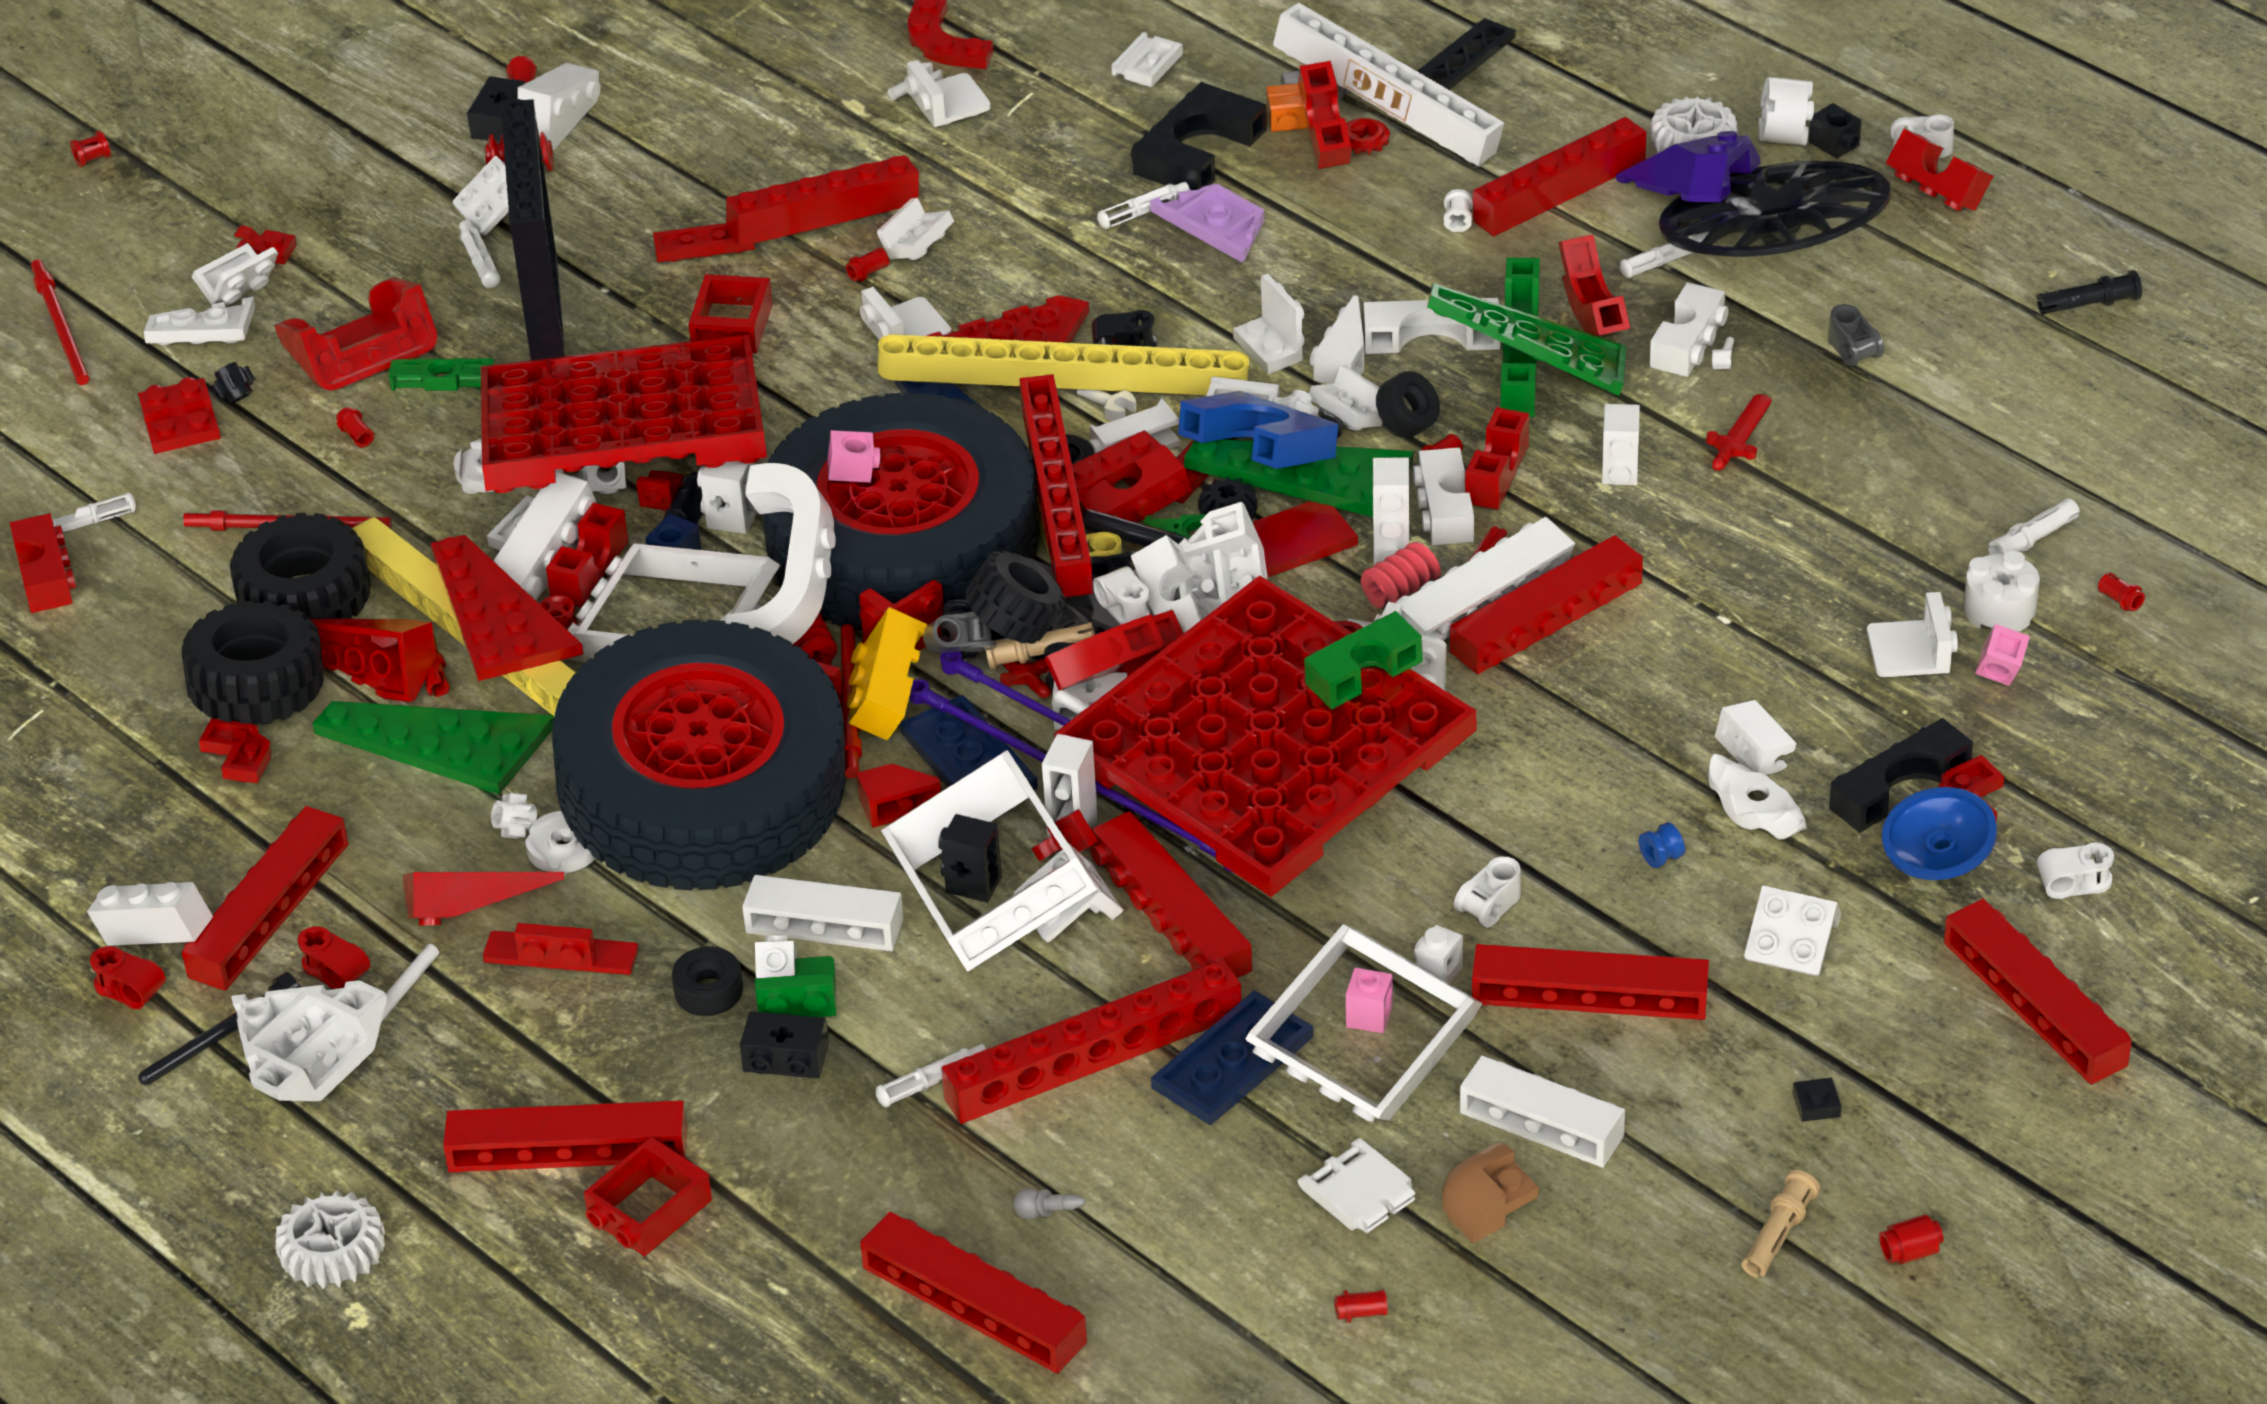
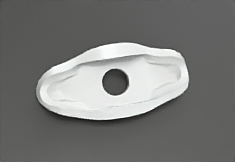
M1713 755L1708 769L1709 785L1711 789L1718 793L1725 812L1736 824L1749 830L1765 829L1779 840L1807 829L1805 818L1789 793L1779 787L1766 774L1752 771L1744 765L1733 762L1722 755ZM1760 790L1767 798L1762 801H1754L1747 795L1752 791Z

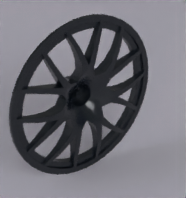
M1799 161L1757 167L1752 173L1730 174L1731 193L1742 197L1728 195L1722 202H1688L1681 200V196H1679L1662 212L1659 219V228L1663 238L1670 244L1699 254L1727 257L1780 254L1825 243L1861 227L1886 208L1891 198V188L1889 181L1881 173L1862 165L1847 162ZM1789 180L1778 190L1767 185V183ZM1846 202H1870L1866 208L1840 204ZM1837 217L1853 218L1833 229L1825 220ZM1695 219H1700V220H1697V221H1695V222H1692V223H1690V224H1687V225H1685V226L1680 227L1681 223H1683V222L1690 221V220H1695ZM1802 225H1812L1822 232L1810 237L1796 239V233L1799 232ZM1746 231L1734 247L1713 245L1722 237L1731 233ZM1709 232L1702 242H1698L1687 237L1698 233ZM1759 238L1763 240L1764 245L1750 246Z

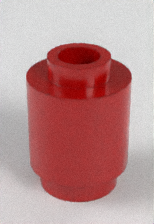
M1926 1214L1888 1225L1886 1231L1879 1233L1882 1253L1890 1264L1898 1262L1902 1265L1937 1254L1940 1249L1939 1244L1944 1241L1943 1232L1938 1221L1931 1220Z

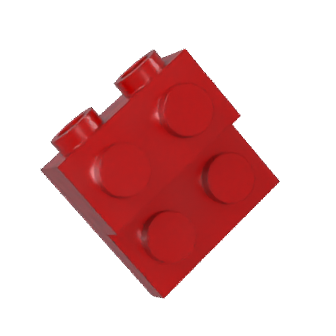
M186 377L178 384L166 387L152 385L146 391L138 393L142 415L154 454L221 439L204 378L194 379Z

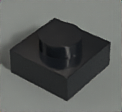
M1832 1077L1793 1082V1096L1802 1122L1841 1117V1103Z

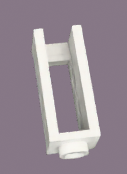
M1161 397L1157 406L1097 427L1090 425L1091 440L1088 442L1091 444L1095 454L1145 430L1161 445L1165 444L1168 449L1180 446V439L1170 428L1179 424V418Z

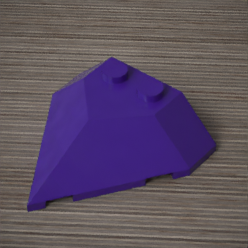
M1723 131L1715 136L1675 144L1617 174L1616 181L1621 183L1633 181L1636 187L1667 196L1681 194V200L1688 202H1722L1731 193L1730 173H1752L1761 164L1760 156L1748 135H1737L1735 131Z

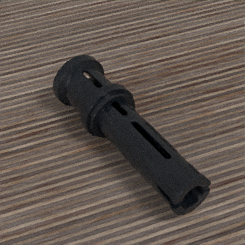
M2130 270L2127 272V275L2112 278L2106 275L2100 277L2095 283L2037 294V299H2041V301H2037L2038 310L2041 315H2045L2055 311L2100 302L2103 305L2109 306L2113 305L2114 301L2127 298L2138 300L2142 297L2141 280L2136 270Z

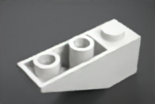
M1353 295L1346 307L1340 309L1337 320L1332 327L1329 326L1320 345L1313 348L1310 365L1314 368V381L1334 384L1338 370L1342 366H1347L1359 375H1362L1364 372V338L1358 296Z

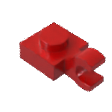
M239 226L234 234L235 237L242 238L236 249L248 243L256 255L274 247L278 252L275 260L276 264L285 265L297 246L295 235L278 231L265 230L262 235H259L251 227Z
M1079 809L1054 821L1067 843L1079 852L1089 848L1098 841ZM1048 826L1047 829L1051 836L1031 848L1038 861L1058 850H1062Z

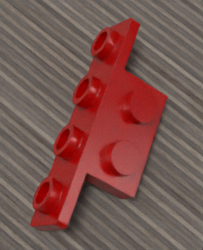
M517 923L515 932H490L483 952V961L494 964L630 975L639 948L636 942L594 939L592 929Z

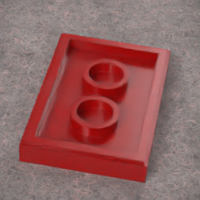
M1312 501L1252 522L1264 548L1267 578L1358 545V535L1334 506Z

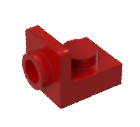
M651 470L648 477H638L636 486L639 507L667 510L680 486H683L684 474Z

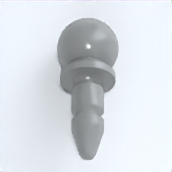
M1025 1188L1014 1197L1013 1208L1020 1218L1030 1220L1040 1215L1043 1218L1050 1217L1052 1211L1073 1210L1083 1206L1086 1200L1073 1194L1052 1195L1048 1189L1037 1191L1033 1188Z

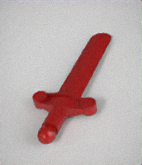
M1765 394L1753 396L1727 435H1719L1715 431L1707 433L1706 443L1713 445L1719 450L1712 461V468L1715 471L1723 470L1732 457H1745L1749 460L1756 458L1757 448L1747 445L1746 441L1772 402L1769 396Z
M1039 659L1035 663L1021 664L1017 661L1002 664L1009 672L1000 675V683L1008 687L1012 685H1027L1042 699H1046L1051 695L1050 687L1039 678L1040 675L1048 672V665L1045 659Z

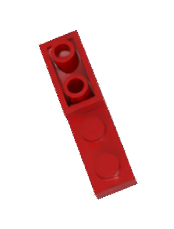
M1172 609L1154 616L1149 614L1116 626L1054 652L1044 659L1060 691L1111 674L1126 665L1153 657L1184 633Z

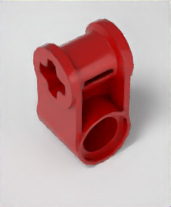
M312 926L306 928L298 935V946L304 954L301 961L303 971L307 975L313 976L325 983L331 989L344 988L346 982L358 980L371 968L368 956L360 947L345 941L324 927Z
M104 946L95 950L90 956V966L96 972L94 979L95 991L101 996L114 999L132 1009H142L166 982L165 973L156 963L124 952L117 947Z

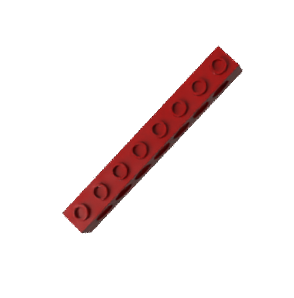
M1054 374L1019 378L1021 410L1029 452L1036 473L1037 494L1054 580L1062 589L1065 597L1093 594L1091 558Z
M1224 959L949 1063L941 1067L944 1099L959 1123L963 1124L1209 1029L1241 1002V983Z

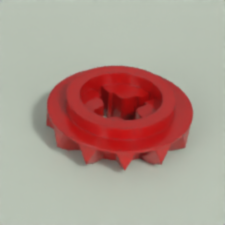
M1360 118L1346 123L1352 145L1351 151L1354 150L1356 155L1361 152H1366L1370 155L1373 150L1380 152L1383 146L1389 144L1390 131L1384 123L1378 120Z

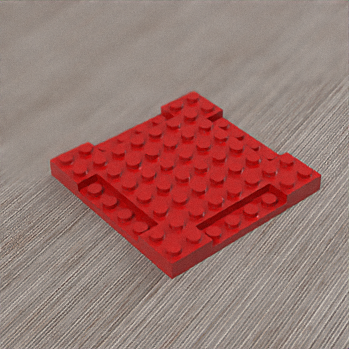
M750 335L481 366V439L485 491L494 490L496 493H507L517 487L526 486L532 489H541L549 486L550 483H556V470L558 469L566 472H575L583 469L584 466L597 465L608 468L624 461L647 463L658 457L667 456L670 459H681L687 457L688 454L695 453L697 466L704 465L708 468H715L724 465L725 462L739 461L747 464L767 457Z
M1259 575L1056 731L1054 739L1057 734L1093 741L1095 780L1108 789L1115 784L1214 849L1217 862L1268 896L1273 897L1324 855L1323 844L1418 767L1428 771L1476 732L1477 721L1476 709L1412 669H1408L1392 678L1384 669L1375 666L1361 668L1362 694L1331 710L1306 685L1304 658L1342 639L1346 635L1352 634V632Z

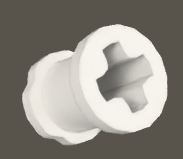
M1455 189L1448 192L1444 197V207L1447 210L1443 217L1444 226L1452 232H1464L1472 225L1470 210L1473 206V198L1469 192Z

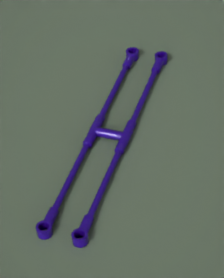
M960 652L941 654V668L945 674H960L975 683L981 682L1063 726L1071 721V719L983 674V670L962 660ZM913 680L909 696L910 702L914 704L926 703L941 712L947 711L1043 762L1046 756L1045 753L951 704L949 699L930 690L926 680ZM1095 780L1096 793L1103 794L1199 846L1200 850L1216 858L1214 849L1169 819L1111 788H1106ZM1223 866V868L1226 871L1232 872L1231 870Z

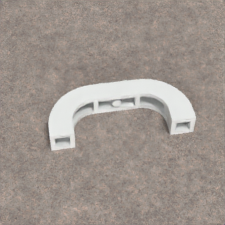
M781 463L750 465L745 495L759 515L775 512L794 513L785 577L779 592L771 601L756 610L727 614L726 623L747 624L752 629L758 627L771 632L774 637L779 635L794 644L813 624L824 601L827 578L831 576V549L835 547L836 542L834 518L829 504L813 481L803 471Z

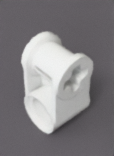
M1937 114L1926 117H1903L1895 120L1891 125L1890 133L1894 139L1893 148L1904 126H1907L1908 130L1920 134L1943 147L1944 149L1939 158L1947 157L1953 152L1954 121L1949 116Z
M1128 566L1093 580V590L1098 602L1104 609L1109 611L1120 625L1150 614L1146 608L1149 590Z
M2090 843L2069 848H2053L2043 852L2038 857L2037 866L2047 895L2054 899H2064L2070 896L2106 892L2112 885V874L2109 868L2114 862V853L2110 847L2101 843ZM2092 854H2095L2094 860L2091 859ZM2097 876L2100 877L2099 883H2097Z
M1497 857L1491 860L1476 876L1462 885L1454 899V908L1461 913L1468 912L1477 917L1480 924L1486 928L1493 926L1521 898V871L1519 863L1510 857Z

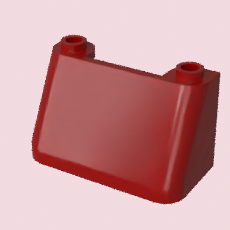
M391 277L377 283L371 288L368 296L372 314L322 334H318L315 327L310 326L306 321L299 318L287 319L275 324L274 327L282 346L311 380L322 389L337 390L390 368L391 362L394 359H412L433 349L437 341V331L420 284L396 277Z

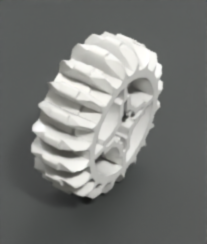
M1685 96L1683 100L1672 99L1671 104L1663 103L1662 108L1655 110V115L1650 123L1652 146L1656 148L1657 153L1675 144L1715 136L1723 131H1735L1738 135L1736 116L1731 114V108L1723 107L1722 102L1713 103L1711 98L1706 100L1699 99V96L1695 99H1689Z
M338 1190L332 1196H325L321 1191L319 1198L314 1200L305 1196L304 1205H292L291 1214L282 1215L281 1225L276 1227L275 1248L282 1268H284L285 1272L290 1273L294 1281L303 1280L307 1288L318 1282L322 1289L328 1283H335L340 1288L342 1281L347 1279L355 1283L357 1274H369L370 1265L379 1264L380 1253L384 1252L385 1229L378 1211H376L374 1206H370L366 1198L357 1199L353 1192L342 1197Z

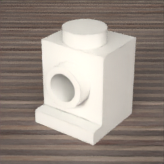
M1438 925L1429 928L1425 932V937L1423 936L1418 940L1414 949L1417 965L1450 984L1463 968V935Z

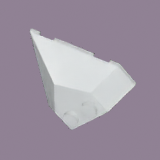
M1242 502L1210 511L1200 521L1203 525L1190 539L1184 538L1179 545L1183 548L1193 577L1179 585L1175 592L1174 601L1191 594L1206 605L1210 614L1259 575L1268 580L1264 548L1245 504Z
M358 980L346 982L344 988L326 990L324 985L267 991L265 997L247 999L245 994L231 996L238 1017L237 1024L245 1058L249 1064V1076L253 1087L281 1101L323 1100L374 1051L388 998L386 993Z

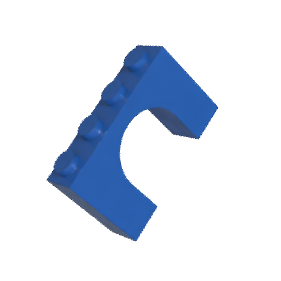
M1242 391L1181 401L1178 435L1201 443L1234 437L1254 438L1252 461L1279 469L1335 458L1338 424Z

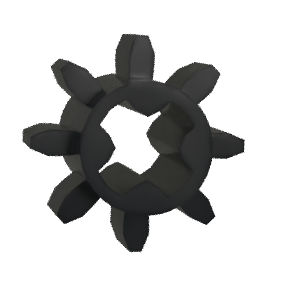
M232 362L214 373L217 380L214 381L215 384L211 387L219 400L225 397L233 404L246 398L253 392L250 385L256 379L248 365L242 368L238 366L237 362Z

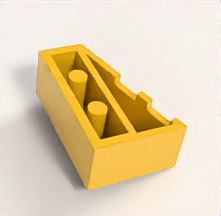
M888 607L864 644L860 642L856 646L851 658V662L855 664L854 670L849 679L852 691L847 700V707L850 708L849 724L884 740H889L905 716L914 680L907 675L911 661L917 663L919 660L920 651L914 649L920 637L923 636L927 627L926 623Z

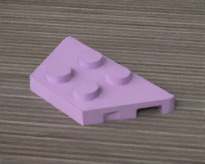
M1219 184L1204 186L1198 190L1179 192L1178 200L1163 203L1160 198L1150 201V211L1241 263L1245 261L1265 220L1264 209Z

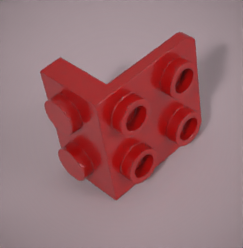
M937 580L930 581L895 604L871 588L859 594L863 644L888 607L924 622L927 626L943 615L942 584ZM941 626L937 628L939 638H941ZM923 636L920 637L914 647L918 651L926 647Z

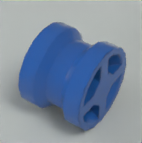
M1670 822L1659 825L1655 832L1647 831L1639 836L1640 851L1646 862L1653 868H1659L1665 865L1667 859H1678L1685 853L1684 840L1678 829Z

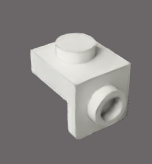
M784 935L766 936L765 942H755L756 978L795 975V959L798 958L797 944L794 941H788V936Z

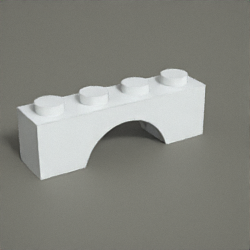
M1481 298L1499 304L1498 298ZM1428 300L1364 302L1365 354L1399 353L1408 341L1424 335H1442L1453 338L1461 343L1466 350L1500 349L1499 340L1449 317H1443L1434 313L1433 310L1427 308Z

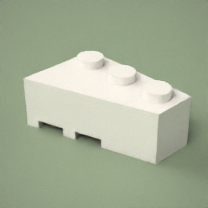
M565 63L518 87L517 99H534L539 136L541 131L545 132L547 140L552 142L553 151L598 101L601 91L599 71Z

